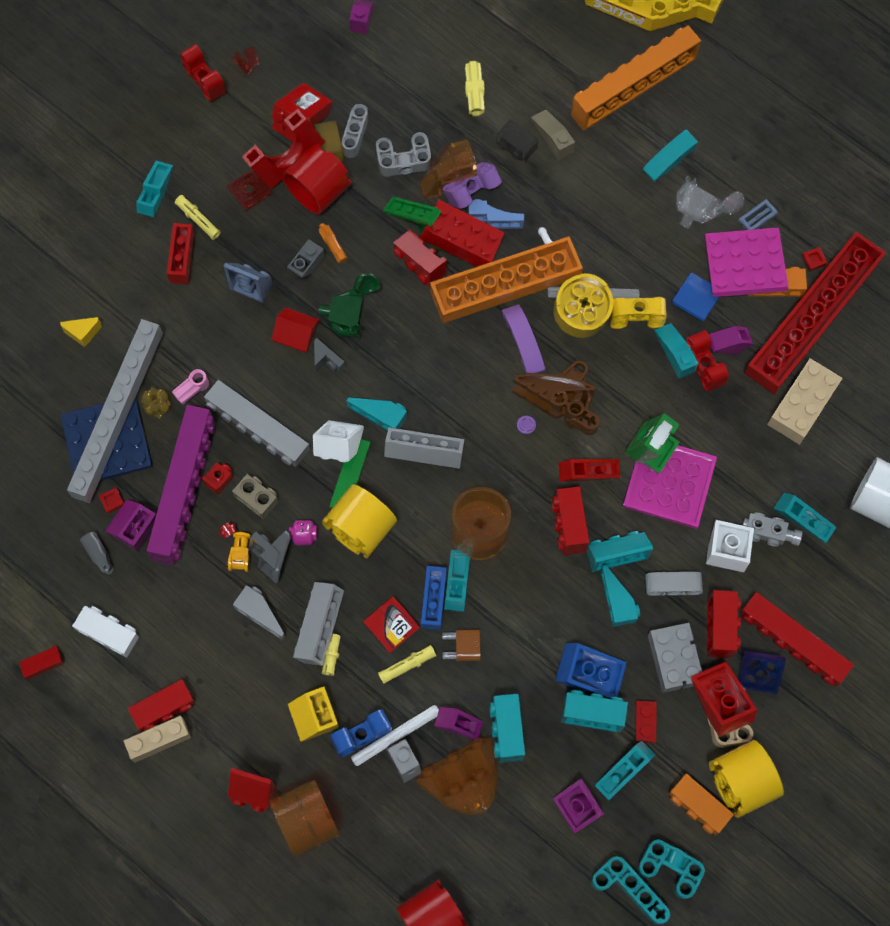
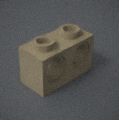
M247 474L234 488L232 493L237 500L264 520L278 503L277 493L269 487L267 489L261 485L262 482L257 477H250ZM249 486L254 488L251 493L244 492ZM262 498L269 499L268 503L264 505L260 504L259 501Z

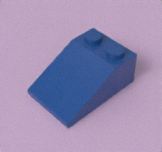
M566 643L555 682L591 694H600L605 698L611 699V697H618L627 662L578 643Z

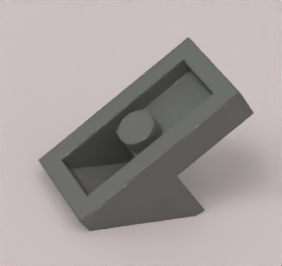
M316 338L314 340L316 372L326 363L331 370H337L341 373L345 369V362Z

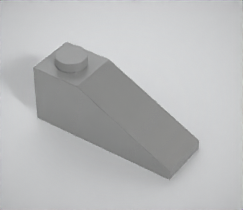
M246 585L233 603L234 609L281 640H284L285 635L264 597L261 595L262 592L254 586L250 588Z

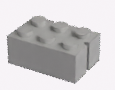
M685 623L650 631L648 639L662 693L679 690L682 686L683 689L693 687L691 676L702 672L695 644H691L694 639L690 624Z

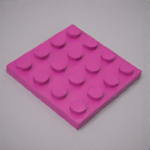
M779 227L705 234L713 297L788 291Z
M677 446L659 474L643 463L635 462L623 508L697 529L717 457Z

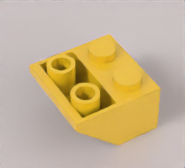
M325 687L305 693L288 704L301 742L339 728Z

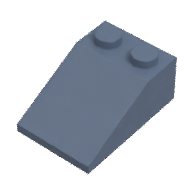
M225 263L224 270L230 290L264 303L273 285L270 275L264 271L258 272L253 270L247 264Z

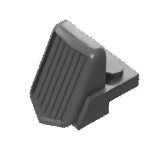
M286 530L272 544H269L270 541L265 535L255 532L250 538L248 549L259 558L257 567L277 584L287 548L291 544L290 534Z

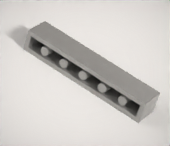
M218 380L204 396L206 406L211 411L221 413V417L225 421L235 423L239 431L249 433L256 443H263L267 446L266 449L270 453L280 455L282 457L281 460L290 466L292 464L297 467L310 451L309 443Z

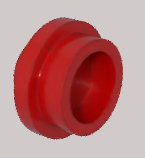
M226 523L220 527L221 532L219 535H222L224 539L237 531L235 528L236 524Z

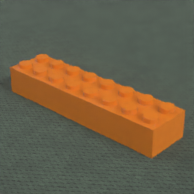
M689 25L683 29L679 28L672 36L663 38L659 44L649 47L642 55H636L631 62L622 64L613 73L606 74L602 80L592 83L585 91H579L573 99L572 118L583 131L695 61L701 39Z
M566 237L430 282V293L444 324L548 289L550 286L554 287L563 284L567 279L581 275L583 267L570 237Z

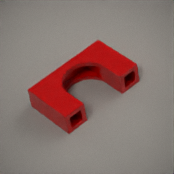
M298 108L284 120L294 133V141L285 153L277 157H268L257 145H254L242 156L250 168L270 189L282 180V173L311 145L317 143L322 146L326 142Z

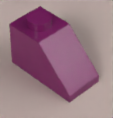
M356 0L349 19L350 31L368 34L374 2Z
M440 707L434 726L448 733L478 741L483 721L455 708Z

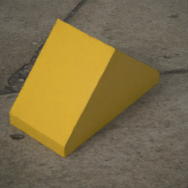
M98 317L60 322L64 333L83 347L102 328Z

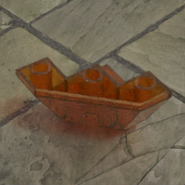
M477 738L460 750L450 753L446 758L432 766L424 768L421 771V775L416 779L417 784L448 809L467 815L486 812L495 799L498 781L491 738Z

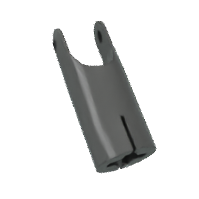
M90 532L84 535L80 542L92 562L98 565L102 572L112 574L114 568L110 562L109 554L97 534Z

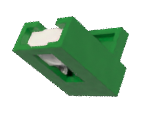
M665 413L644 422L624 453L637 463H643L655 473H661L680 443L671 436L675 433L679 424Z

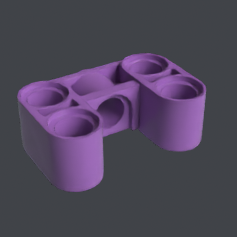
M483 162L477 164L453 182L445 185L442 190L450 205L461 209L472 203L471 194L480 188H495L502 183V180L493 164ZM470 180V185L467 188V182Z

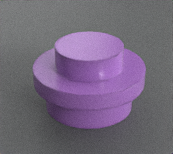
M522 416L517 422V428L522 434H531L536 428V422L530 416Z

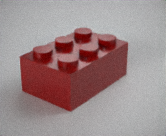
M580 487L557 489L555 496H553L551 507L552 512L556 513V520H554L555 531H559V539H557L558 550H562L563 556L586 553L589 538Z
M714 590L707 599V657L730 659L737 649H740L741 639L737 637V629H740L741 619L737 617V611L740 610L741 599L738 598V592Z

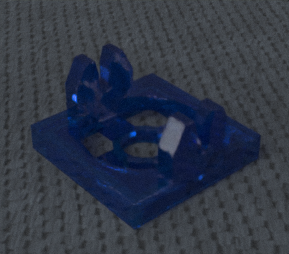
M745 651L744 656H741V663L739 664L738 680L744 689L777 694L786 659L780 656ZM761 661L759 667L755 669L747 668L751 663ZM768 662L775 666L774 672H769L767 669ZM764 670L767 672V675L759 678L756 676V672ZM746 675L754 676L756 683L750 681ZM768 678L773 679L768 683L762 684Z

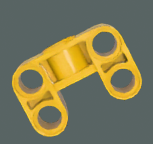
M665 298L613 299V310L610 315L611 328H624L627 326L628 321H647V326L650 328L664 326L667 318ZM640 307L643 311L639 312L635 308Z

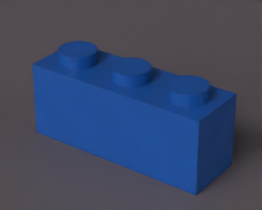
M427 566L421 629L441 631L447 568Z

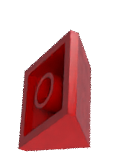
M285 307L276 318L272 341L307 353L320 319Z

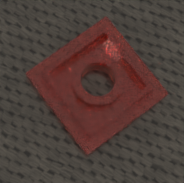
M253 170L227 185L229 191L245 211L272 194V191ZM247 186L254 187L251 191L244 190Z

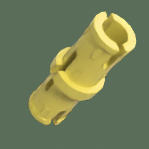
M333 634L331 636L322 669V674L330 676L331 674V676H334L336 660L339 658L340 635Z

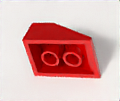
M727 662L691 676V681L707 718L719 737L755 721L757 708Z
M231 768L228 798L232 800V804L240 807L247 804L252 806L251 810L263 813L264 810L269 811L276 791V786L272 780Z

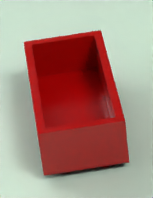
M438 199L434 207L438 208L441 213L431 227L425 225L420 238L476 267L492 262L504 232Z

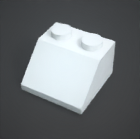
M328 420L313 434L314 456L321 457L322 459H337L340 462L350 461L357 454L364 426Z
M716 520L708 545L706 564L744 572L750 563L754 528Z

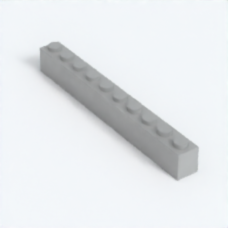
M141 319L67 491L71 497L90 503L163 335L160 325Z

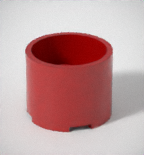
M317 143L311 145L281 175L285 186L294 198L310 212L320 215L352 184V181L346 176L348 171L342 162L331 151L326 152L322 150L321 145Z
M439 880L396 907L406 926H468L445 887L442 888Z

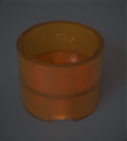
M487 487L471 488L458 496L452 507L450 530L452 543L457 550L476 560L489 559L499 554V551L502 550L508 540L511 521V509L505 497L496 490Z
M315 779L269 800L278 825L294 858L340 836Z

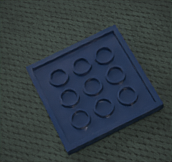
M136 397L99 481L152 468ZM105 403L60 414L73 474Z

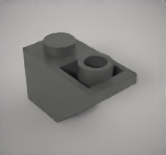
M308 239L287 266V269L301 278L315 272L325 259L324 249Z

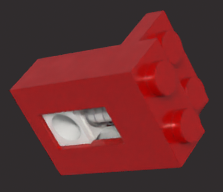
M303 83L274 104L271 116L274 119L272 129L293 142L294 133L284 120L298 108L311 125L315 126L329 115L332 101Z

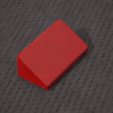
M57 646L19 662L23 677L26 680L64 664Z

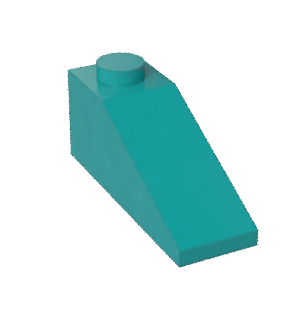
M672 323L655 329L654 332L678 379L696 372L699 363L689 345Z
M350 397L346 400L348 408L387 431L388 427L400 429L407 418L406 408L400 403L395 404L391 401Z
M783 493L773 508L787 520L824 543H827L836 529L835 525L795 495Z
M606 565L602 566L600 571L612 626L636 623L640 616L639 606L635 605L634 599Z
M641 740L595 786L610 800L656 755Z

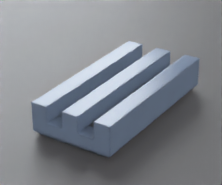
M766 199L739 218L738 223L742 224L744 229L755 230L775 217L778 211ZM765 206L768 207V208H766L764 211H762L761 213H759L757 216H755L753 219H751L750 221H748V222L745 221V220H747L749 217H751L752 215H754L756 212H758L759 210H761L763 207H765ZM771 211V213H770L769 215H767L766 217H764L762 220H760L759 222H757V223H756L755 225H753L752 227L750 226V225H752L753 223H755L757 220H759L761 217H763L764 215H766L768 212Z

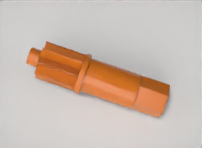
M324 223L320 224L319 233L335 259L340 264L345 262L348 257L329 225H324Z

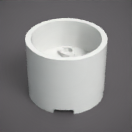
M876 457L860 483L850 509L890 528V463Z

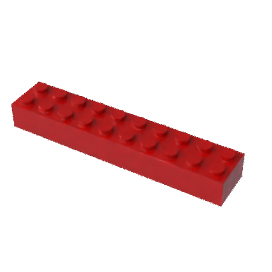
M855 232L748 364L744 373L775 395L880 264L886 252L858 232Z

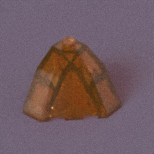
M468 139L445 144L420 181L424 199L442 195L441 184L477 176L476 162Z

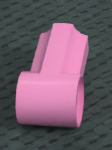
M196 369L172 393L183 405L199 391L206 390L209 386V380L204 371ZM197 378H203L202 382L195 383Z

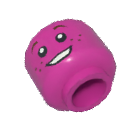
M296 520L293 523V527H289L290 538L293 539V543L302 546L312 545L314 541H317V525H314L311 520Z

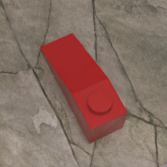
M570 459L558 463L560 482L621 478L619 459Z

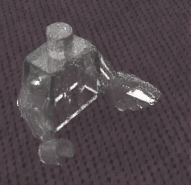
M690 176L685 178L686 183L676 192L677 210L685 214L679 224L688 229L694 220L703 224L717 217L722 212L735 214L743 208L745 202L743 194L739 191L732 193L721 202L717 197L697 187L696 178L690 182Z

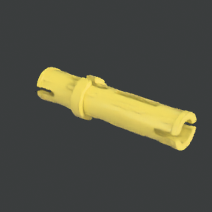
M180 195L175 200V204L185 212V216L191 218L212 240L218 238L221 233L220 230L198 211L196 205H192L183 195Z
M429 645L417 653H411V656L378 672L383 684L416 666L420 667L425 661L436 657V653L432 646Z

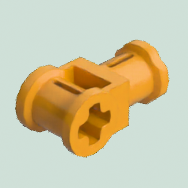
M244 532L233 533L235 538L234 547H231L228 571L239 569L249 572L250 551L247 546L250 534Z

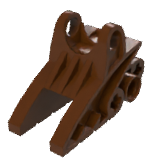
M575 361L560 374L528 373L517 375L514 379V383L517 385L512 393L521 399H525L526 402L536 406L542 412L555 419L564 416V423L567 427L576 428L586 435H593L598 430L600 419L595 413L588 410L596 387L585 382V376L588 372V366L585 362ZM581 365L585 371L583 373L574 371V367ZM554 408L560 409L561 412L559 413V411H557V413L553 412Z

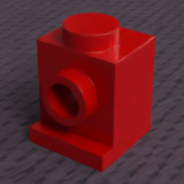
M216 463L201 479L204 485L219 495L233 479L232 473H230L232 470L225 463L222 465ZM218 473H221L220 477H215Z

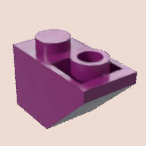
M734 326L709 334L712 343L711 349L716 353L737 355L753 344L747 327Z

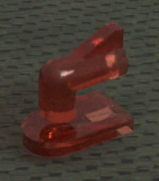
M254 47L247 48L243 52L249 59L248 61L239 52H236L235 56L231 58L245 74L251 73V68L260 62Z

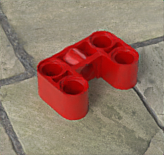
M196 44L180 53L184 69L202 90L209 102L226 93L220 74L217 70L211 72L205 64L203 53Z
M703 330L687 337L686 343L699 363L696 372L701 379L704 389L710 392L726 385L729 377L727 367L723 362L716 363L711 354L710 348L712 343L708 332ZM701 363H706L709 367H704Z

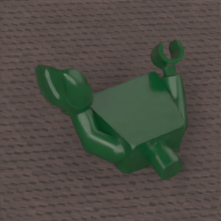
M371 273L358 275L354 282V288L333 296L331 306L320 304L319 315L328 317L329 327L340 337L354 336L359 338L358 331L362 330L359 326L363 308V296L361 295L378 291L380 289V281Z

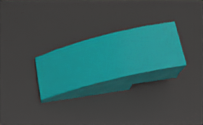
M687 129L684 130L645 165L643 171L656 182L680 164L684 157L694 151L698 141Z
M155 161L143 183V191L136 202L137 213L155 217L166 192L173 165Z
M451 550L445 610L464 612L471 552Z

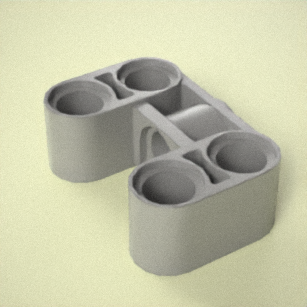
M418 132L413 135L412 149L409 152H393L392 143L387 138H381L376 142L379 171L385 177L427 171L431 166L429 142L424 133Z

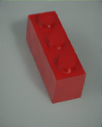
M173 223L167 276L170 283H189L195 235L192 224Z
M181 679L134 704L128 710L138 730L142 733L156 727V724L162 721L165 723L172 720L174 715L179 712L185 713L189 711L195 702L185 682Z

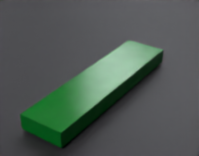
M392 197L383 210L387 215L430 227L441 213L436 207L397 197Z
M361 439L357 454L350 461L343 463L329 506L330 509L335 506L352 484L358 485L371 445L370 441Z

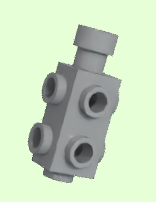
M750 513L748 519L745 518L742 525L754 528V542H759L761 539L767 541V544L773 547H778L779 544L782 545L784 541H789L791 544L799 546L802 537V531L794 529V531L789 530V523L784 522L783 519L777 517L773 519L768 518L762 513ZM755 523L761 524V527H756ZM774 528L780 529V532H776Z

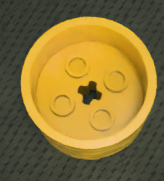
M581 274L567 279L562 284L553 309L555 321L561 330L573 337L586 338L595 335L605 326L612 313L614 304L612 293L607 283L595 275ZM583 301L587 302L585 308L581 307Z
M354 484L348 488L322 520L323 526L327 530L331 528L333 530L332 533L341 544L357 555L360 552L363 553L365 558L372 554L397 523V518L385 504L367 490Z
M752 740L709 762V769L711 771L714 770L715 773L714 784L726 806L736 811L734 815L737 818L782 797L784 794L781 779L772 760L756 740Z

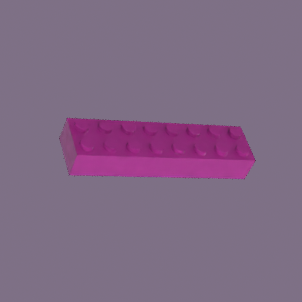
M191 405L186 406L147 547V553L154 562L175 566L176 561H179L181 558V542H185L187 531H185L186 524H189L191 521V505L194 506L196 502V487L199 488L201 484L200 472L201 469L204 470L206 465L205 453L210 450V435L214 434L216 427L209 409Z

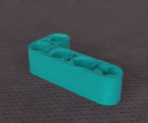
M613 857L592 876L591 885L595 890L604 891L616 882L652 923L659 925L668 921L670 917L669 909L623 858ZM613 861L621 864L620 872H614L611 869ZM598 875L606 878L607 882L604 887L597 885L596 877ZM627 877H632L635 880L634 888L626 886L625 880ZM641 893L649 895L650 902L648 904H643L640 901ZM654 902H655L657 905L654 906V908H655L657 911H660V910L663 911V914H662L663 919H662V918L656 919V917H655V916L657 915L656 911H655L654 909H651V910L649 911L647 908H649L650 906H652V905L654 904Z

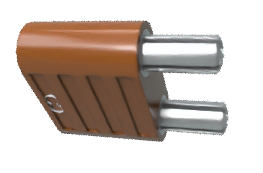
M456 630V632L442 633V639H456V652H443V659L480 661V630Z

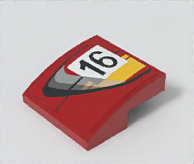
M393 596L362 621L388 653H391L420 628Z

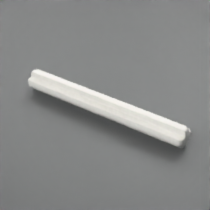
M436 705L431 706L351 757L353 763L356 766L362 764L437 717L439 709Z

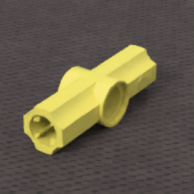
M470 61L465 64L466 97H468L469 114L480 116L485 110L483 99L484 81L481 76V64L476 61Z

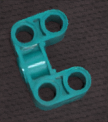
M662 840L651 842L638 864L637 870L639 875L645 879L651 878L656 875L660 866H667L679 875L674 886L675 895L680 899L692 897L704 875L705 869L703 864ZM653 845H659L662 848L661 855L657 856L653 853ZM644 863L652 865L653 871L651 874H646L643 871ZM691 865L698 868L699 873L697 876L690 874L689 867ZM681 884L688 885V895H683L680 892Z

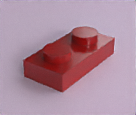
M636 701L635 742L642 740L644 743H656L657 702Z

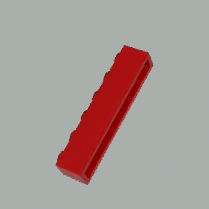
M757 592L739 614L744 622L749 625L753 624L758 628L760 634L765 637L769 636L774 640L776 646L781 649L785 648L791 653L792 658L805 663L808 670L821 675L824 682L830 686L834 685L837 687L841 684L854 666V664Z

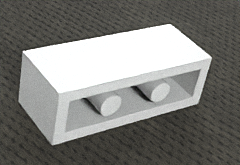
M84 606L72 627L76 631L127 658L139 638L135 633L136 629L127 624L125 627L118 624L119 620L111 615L108 617L101 615L102 611L94 606L91 608Z

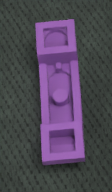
M520 305L503 309L501 312L507 326L511 330L526 374L545 371L536 339Z

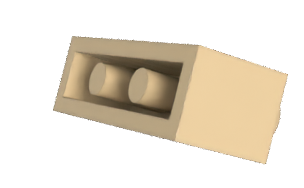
M179 716L124 740L130 759L133 762H138L188 740L191 736L184 719Z

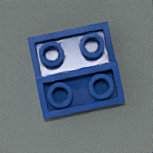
M691 272L673 299L672 304L704 322L720 297L712 296L711 283Z

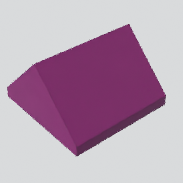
M582 779L553 798L574 833L579 832L604 815Z

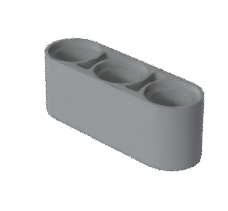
M357 104L351 110L342 138V152L347 158H353L359 152L368 123V110L365 105Z
M654 572L645 575L646 594L650 596L699 595L703 593L702 573Z

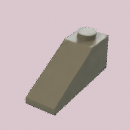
M547 110L531 117V121L557 160L573 153L575 141L567 129Z

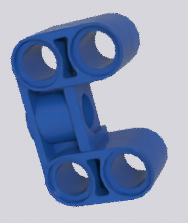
M380 709L367 716L364 723L349 730L342 728L330 735V740L339 758H342L356 749L390 733L392 726L383 709ZM358 731H364L367 736L365 739L359 740L355 734Z

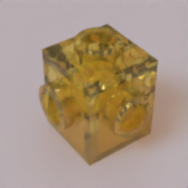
M151 387L141 397L143 410L148 415H154L160 419L171 405L167 397L168 394L160 388L157 390Z

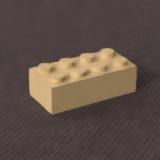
M809 359L767 425L800 445L841 382L842 377L814 360Z

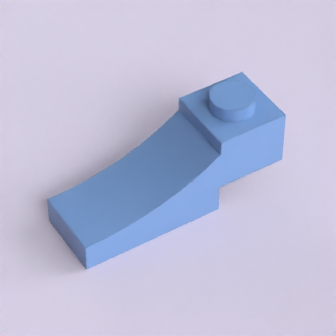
M475 199L468 205L469 215L487 222V224L497 229H523L524 214L498 210L488 205L487 201Z

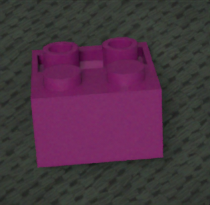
M126 500L105 532L138 552L152 532L157 514L139 503Z

